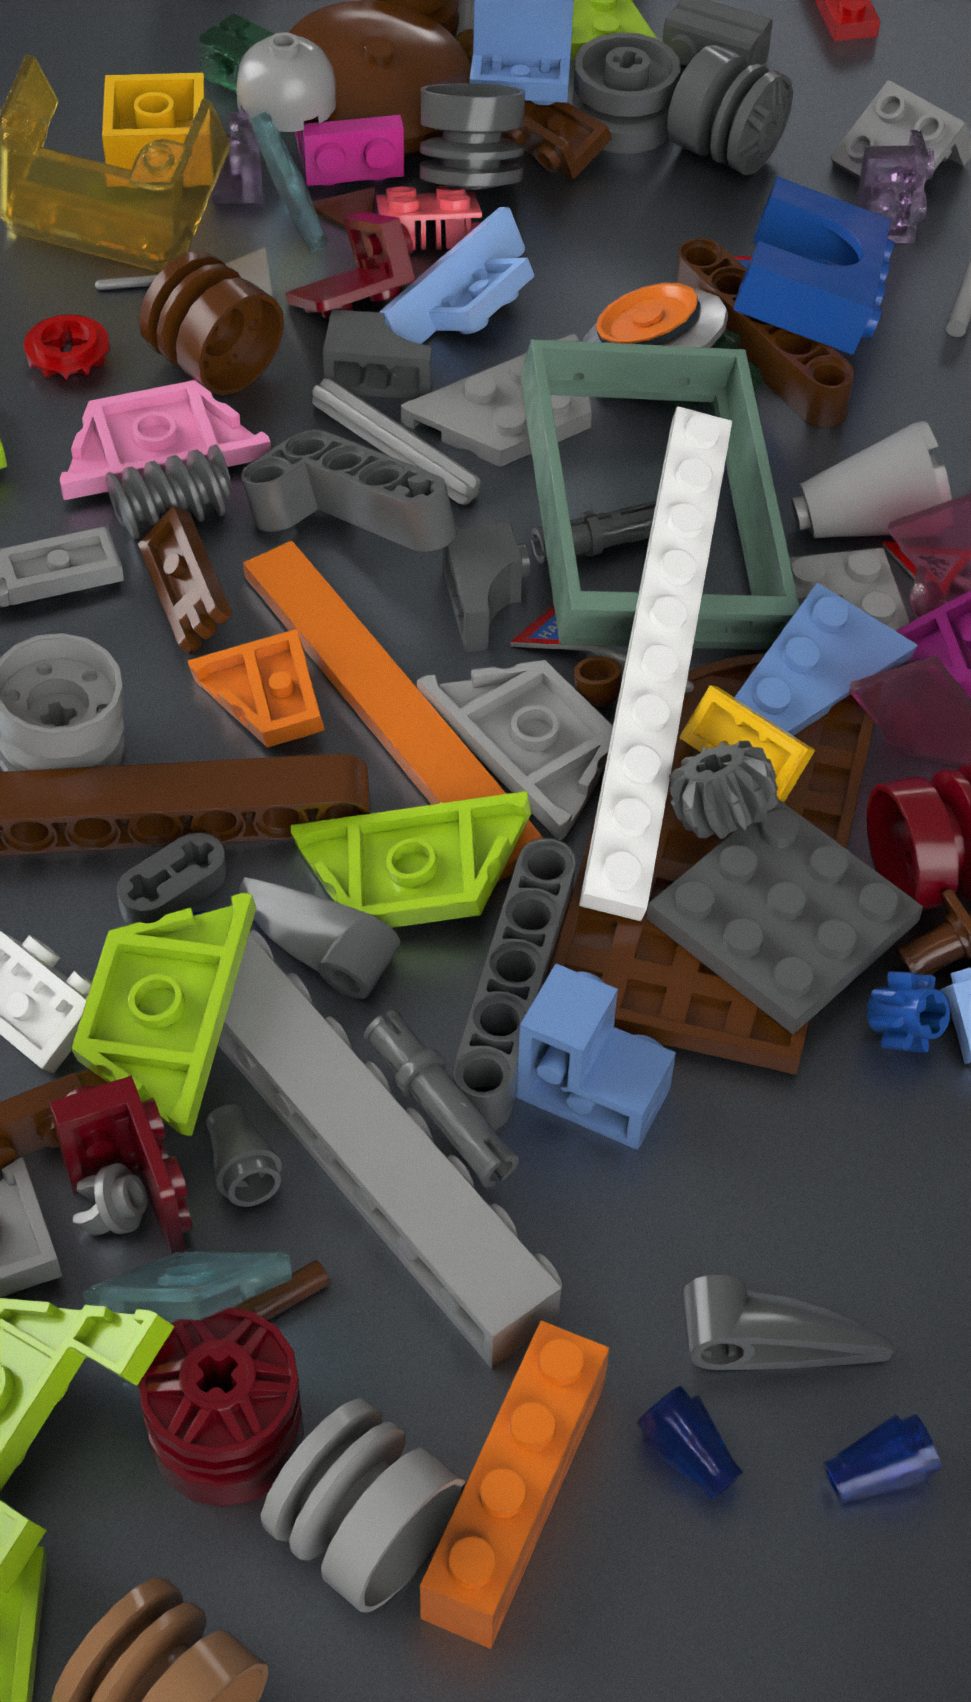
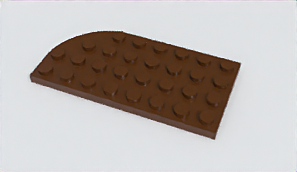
M765 654L731 657L711 662L688 672L687 680L693 683L694 689L690 693L685 692L671 773L681 767V761L685 757H694L701 753L679 737L709 685L718 686L735 697ZM885 672L877 676L871 685L859 693L853 692L831 707L829 713L794 735L813 748L815 752L784 804L845 849H847ZM670 780L648 903L733 833L730 832L724 839H720L716 833L708 838H698L694 831L685 830L681 820L677 819L671 804L673 799L669 790L671 787ZM594 820L548 976L554 965L559 964L576 972L591 973L603 980L605 984L617 988L614 1027L632 1035H645L653 1038L660 1044L797 1075L808 1022L795 1034L790 1033L646 919L647 910L642 920L637 921L579 906L595 824Z

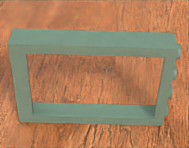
M531 339L520 378L560 645L629 647L639 592L581 591L551 395L713 402L716 417L732 421L725 463L752 595L702 594L693 648L769 650L798 610L799 602L746 350Z

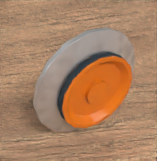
M659 283L644 286L624 294L609 304L598 316L597 323L584 336L583 342L711 348L725 331L728 312L719 296L703 290L693 289L681 283Z

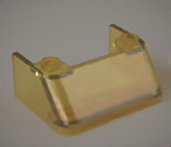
M25 54L0 112L1 220L11 232L18 235L161 272L169 262L188 252L231 146L212 101L201 100L184 144L167 139L155 140L146 144L139 151L131 170L43 147L48 134V126L59 100L35 56Z

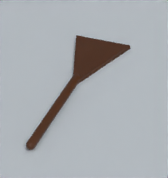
M376 186L307 203V208L346 229L343 217L361 211L373 213ZM405 285L399 286L400 293L406 289Z

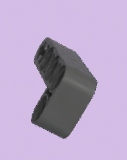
M308 430L300 432L251 462L241 473L255 525L262 531L276 532L288 529L316 510H320L420 552L442 549L449 545L457 535L446 483L442 477L326 431Z

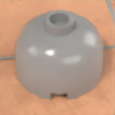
M288 32L276 33L252 45L239 64L236 88L237 105L240 112L245 110L249 113V122L257 127L274 132L304 130V121L318 116L320 124L327 120L335 110L336 79L333 66L321 47L304 37Z

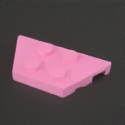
M196 380L88 401L82 417L83 428L76 433L71 447L72 461L68 472H62L59 478L64 501L108 492L106 473L108 472L115 475L122 485L124 468L133 466L143 478L145 463L155 461L165 473L167 457L177 455L186 466V458L189 451L198 449L207 459L209 447L215 444L220 448L227 467L249 463L270 451L271 441L264 432L261 431L254 435L243 427L240 423V414L226 403L216 401L212 397V393Z

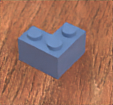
M555 964L520 1024L516 1098L638 1150L671 1089L676 1053L663 1048L659 1042L651 1037L632 1035L614 1027L617 988L605 984L603 980L591 973L576 972Z

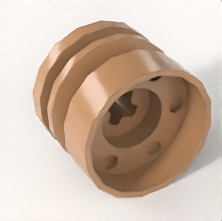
M155 1577L136 1586L114 1604L90 1630L63 1670L55 1685L51 1702H258L263 1694L269 1673L267 1664L229 1631L216 1630L202 1638L207 1624L205 1611L195 1603L183 1602L181 1591L169 1580Z

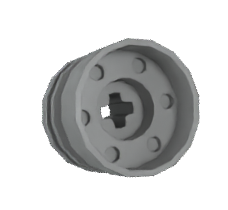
M58 633L37 635L15 644L0 658V767L4 772L118 766L121 764L125 753L122 717L124 712L123 684L120 666L108 650L88 638Z
M357 1398L343 1404L323 1419L299 1445L281 1469L268 1492L261 1512L262 1527L276 1540L289 1541L290 1551L301 1560L310 1561L326 1552L321 1565L322 1579L360 1612L369 1613L384 1605L400 1591L433 1553L448 1525L466 1485V1481L424 1448L419 1447L401 1457L405 1446V1431L392 1422L387 1421L383 1423L382 1412L368 1401Z

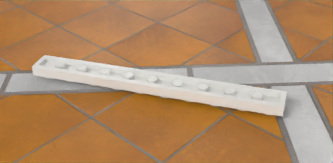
M678 406L672 419L579 902V906L637 921L642 920L648 906L670 780L669 775L671 774L732 427L731 420Z

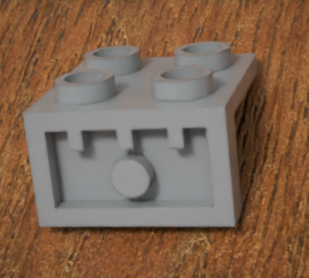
M888 80L832 153L831 160L837 167L899 203L908 205L941 161L945 162L950 158L962 166L966 165L971 158V136L964 121Z

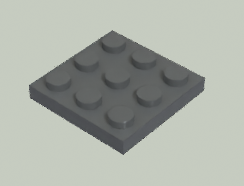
M778 799L779 803L772 810L767 811L766 820L751 823L746 826V832L739 830L733 832L648 903L646 919L790 1033L795 1034L917 924L923 906Z

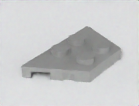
M571 334L559 340L579 341V338L575 334ZM527 353L401 404L402 423L412 429L420 422L441 431L442 442L458 449L470 450L478 458L499 467L532 454L520 378ZM551 395L558 442L591 428L592 411L589 397Z
M546 660L519 663L507 669L497 667L471 670V680L438 684L436 675H427L418 679L417 689L462 742L512 793L527 791L532 814L558 841L565 838L604 774L613 726Z

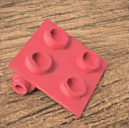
M441 185L436 187V193L416 194V188L398 186L386 189L387 195H376L378 213L380 215L400 218V222L409 231L413 250H416L415 221H419L420 249L426 250V220H434L436 250H441V220H445L446 249H452L480 224V222L471 223V218H482V211L475 192H466V189Z

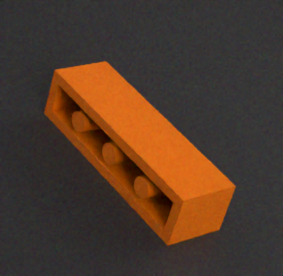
M542 1320L540 1321L420 1584V1619L489 1649L492 1648L605 1386L609 1347Z

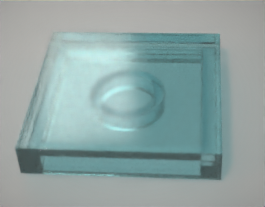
M265 111L251 118L250 121L272 181L310 252L314 253L326 247L328 240L307 185L271 115H267Z
M175 1252L88 1287V1290L83 1292L84 1304L108 1307L115 1313L135 1314L136 1309L151 1310L163 1319L202 1320L292 1280L289 1254H283V1252Z

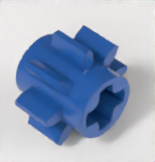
M890 971L887 978L889 986H879L872 991L867 1004V1018L871 1028L875 1032L883 1034L881 1039L882 1048L926 1053L929 1051L928 1039L938 1038L945 1032L950 1019V1006L944 993L938 989H933L936 977L933 975L915 974L913 972Z

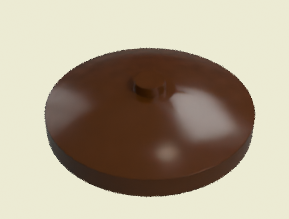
M368 0L340 2L308 14L289 31V33L304 37L321 47L333 66L336 79V107L324 122L401 115L404 127V154L420 151V142L442 137L441 130H435L420 123L421 88L438 84H470L471 66L459 42L436 21L404 6ZM318 116L304 121V124L319 123Z

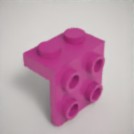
M401 115L329 121L320 124L308 123L304 124V130L295 132L306 186H331L343 182L381 181L386 178L404 177V127Z

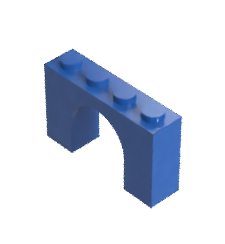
M777 176L758 222L753 242L757 243L739 287L733 310L854 355L861 337L872 338L882 313V309L879 307L886 291L887 285H884L891 265L888 260L895 244L894 240L888 239L891 219Z

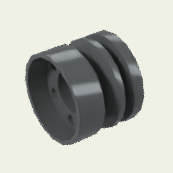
M706 46L692 58L674 90L668 110L667 131L669 139L676 145L700 156L712 154V159L718 164L725 167L729 166L745 176L753 174L769 159L785 130L792 106V81L782 73L777 71L770 72L761 64L748 66V62L742 56L719 46Z
M458 83L422 87L420 123L423 126L441 130L442 137L420 142V153L437 157V159L420 162V179L447 185L451 188L470 190L490 189L495 186L515 184L522 181V164L504 159L522 156L524 147L521 143L502 138V132L524 127L525 91L516 87L491 84Z

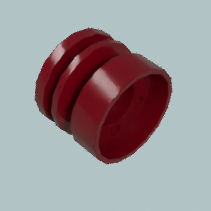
M971 764L963 765L958 770H940L931 778V782L923 777L912 776L877 784L870 791L866 807L867 836L875 871L923 906L922 911L943 907L942 892L949 888L960 898L971 900Z
M226 1306L192 1311L171 1323L174 1326L173 1330L139 1382L141 1408L148 1431L153 1461L168 1485L192 1501L220 1507L251 1502L270 1491L281 1469L303 1440L304 1427L294 1350L277 1326L253 1311Z

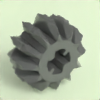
M722 741L717 747L711 749L702 747L700 754L694 757H685L681 761V767L675 769L669 775L671 783L669 790L673 799L671 804L678 820H681L684 829L694 831L698 838H708L716 833L720 839H724L730 832L737 830L746 832V826L754 822L766 820L767 811L772 810L779 803L776 793L778 789L775 782L776 774L771 760L766 758L763 748L752 747L749 741H739L733 745H730L727 741Z

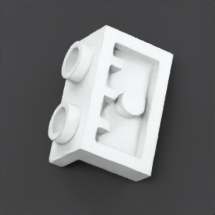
M0 931V1035L41 1069L54 1074L72 1050L71 1047L92 981L75 970L69 978L54 967L61 957L29 934L22 943Z

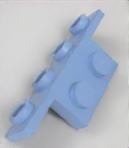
M499 207L388 303L380 311V313H384L386 326L398 336L411 342L422 344L436 331H460L461 334L475 333L488 324V318L501 306L514 301L519 295L518 291L535 275L528 258H518L524 253L525 246L511 209L509 207Z

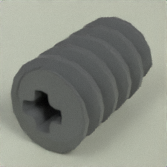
M217 444L209 447L207 459L198 449L189 451L186 458V466L177 455L167 457L165 473L155 461L145 463L143 478L133 466L124 468L122 485L115 475L111 472L106 473L108 492L120 525L125 526L134 540L140 538L141 521L146 520L152 528L173 505L182 510L190 509L196 520L202 522L205 521V504L211 503L219 517L226 515V498L231 497L232 490L228 468Z

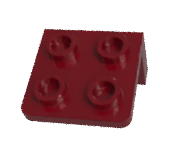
M362 211L343 217L357 268L286 292L288 304L304 308L306 313L322 312L324 318H330L332 309L352 311V302L369 297L370 301H381L400 294L399 286L415 281L409 257L413 252V244L408 229L400 222V218Z
M131 1075L101 1086H83L73 1090L64 1098L49 1102L65 1171L73 1195L79 1193L76 1189L77 1183L88 1176L97 1175L100 1169L105 1166L119 1163L126 1166L133 1174L140 1172L171 1259L186 1255L182 1233L193 1230L190 1213L184 1197L188 1196V1192L176 1156L168 1157L162 1140L166 1138V1134L154 1098L141 1101Z

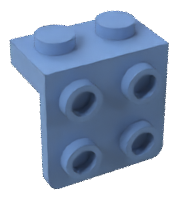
M474 0V38L470 84L502 85L523 89L525 91V100L532 101L538 105H550L555 102L567 103L574 0Z

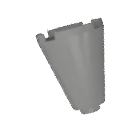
M924 420L912 423L800 483V496L791 498L798 529L804 530L808 528L812 538L941 533L951 530L952 527L949 523L954 522V512L945 465L938 466L934 454H929L928 452L930 449L939 447L929 424Z

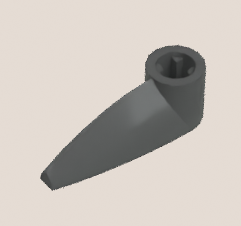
M244 877L240 885L239 894L248 893L253 895L257 907L254 920L259 927L283 950L317 970L330 986L349 997L356 999L368 997L400 947V939L397 933L385 922L368 913L312 894L257 879Z
M712 1274L702 1276L687 1283L683 1289L690 1359L696 1366L704 1369L765 1370L864 1364L889 1361L894 1352L893 1344L889 1339L851 1318L798 1299L746 1291L745 1283L733 1275Z

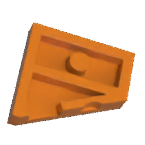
M297 629L188 660L195 682L267 748L325 731L305 652Z

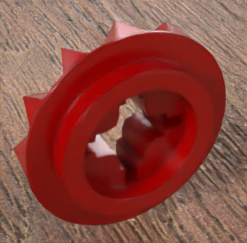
M65 314L42 320L29 330L24 339V351L30 368L41 369L45 378L52 377L57 373L62 374L66 381L71 374L80 373L88 376L91 367L103 366L105 354L110 351L109 337L105 328L94 319L82 315ZM66 341H71V346H73L70 352H62L63 347H66Z

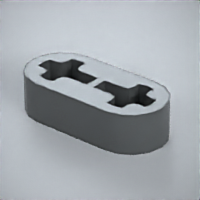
M201 832L189 833L129 869L120 877L117 884L119 909L124 921L128 924L137 922L153 923L160 920L166 914L190 908L217 891L224 884L227 876L225 852L221 842L209 834ZM194 860L200 865L208 862L209 866L202 869L200 866L192 864L187 867V862ZM143 892L148 897L157 895L158 899L150 902L147 898L141 897L136 900V895Z

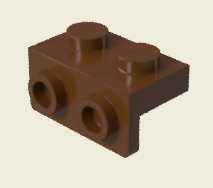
M525 100L524 127L502 132V138L521 143L524 150L532 154L543 168L550 172L558 170L572 180L581 173L612 139L608 126L568 102L538 105L532 101Z

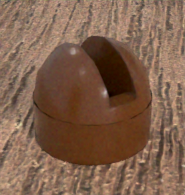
M604 656L589 657L580 661L574 668L575 689L594 708L607 707L617 699L620 693L622 683L620 664L616 660Z

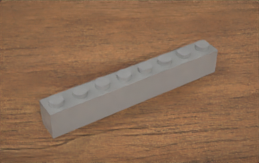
M252 930L248 936L218 1046L492 1369L530 1342L541 1320L552 1325L559 1321L562 1282L558 1272L544 1255L540 1253L532 1255L517 1238L516 1227L506 1211L496 1203L488 1205L474 1189L473 1179L465 1165L456 1156L451 1154L446 1157L432 1142L431 1132L421 1115L411 1107L405 1110L391 1095L390 1086L381 1070L373 1062L368 1061L364 1064L351 1050L350 1041L342 1026L333 1017L329 1016L324 1019L312 1006L311 997L303 982L294 973L287 975L283 973L275 964L273 954L265 939L257 931Z

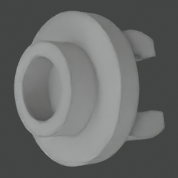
M119 1163L105 1166L100 1169L97 1175L85 1177L77 1183L76 1190L91 1202H96L90 1210L73 1215V1223L85 1232L94 1236L102 1235L109 1230L116 1234L133 1232L139 1227L147 1206L146 1190L139 1177L134 1175L126 1166Z

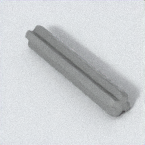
M324 378L319 385L315 384L311 391L313 394L312 404L384 454L442 477L445 480L449 498L458 504L466 506L473 499H477L481 492L479 489L481 481L475 474L331 378Z

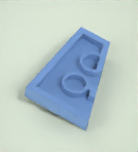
M817 583L736 694L735 698L794 736L829 713L831 707L853 692L859 693L871 685L877 676L892 666L898 667L910 659L918 645Z

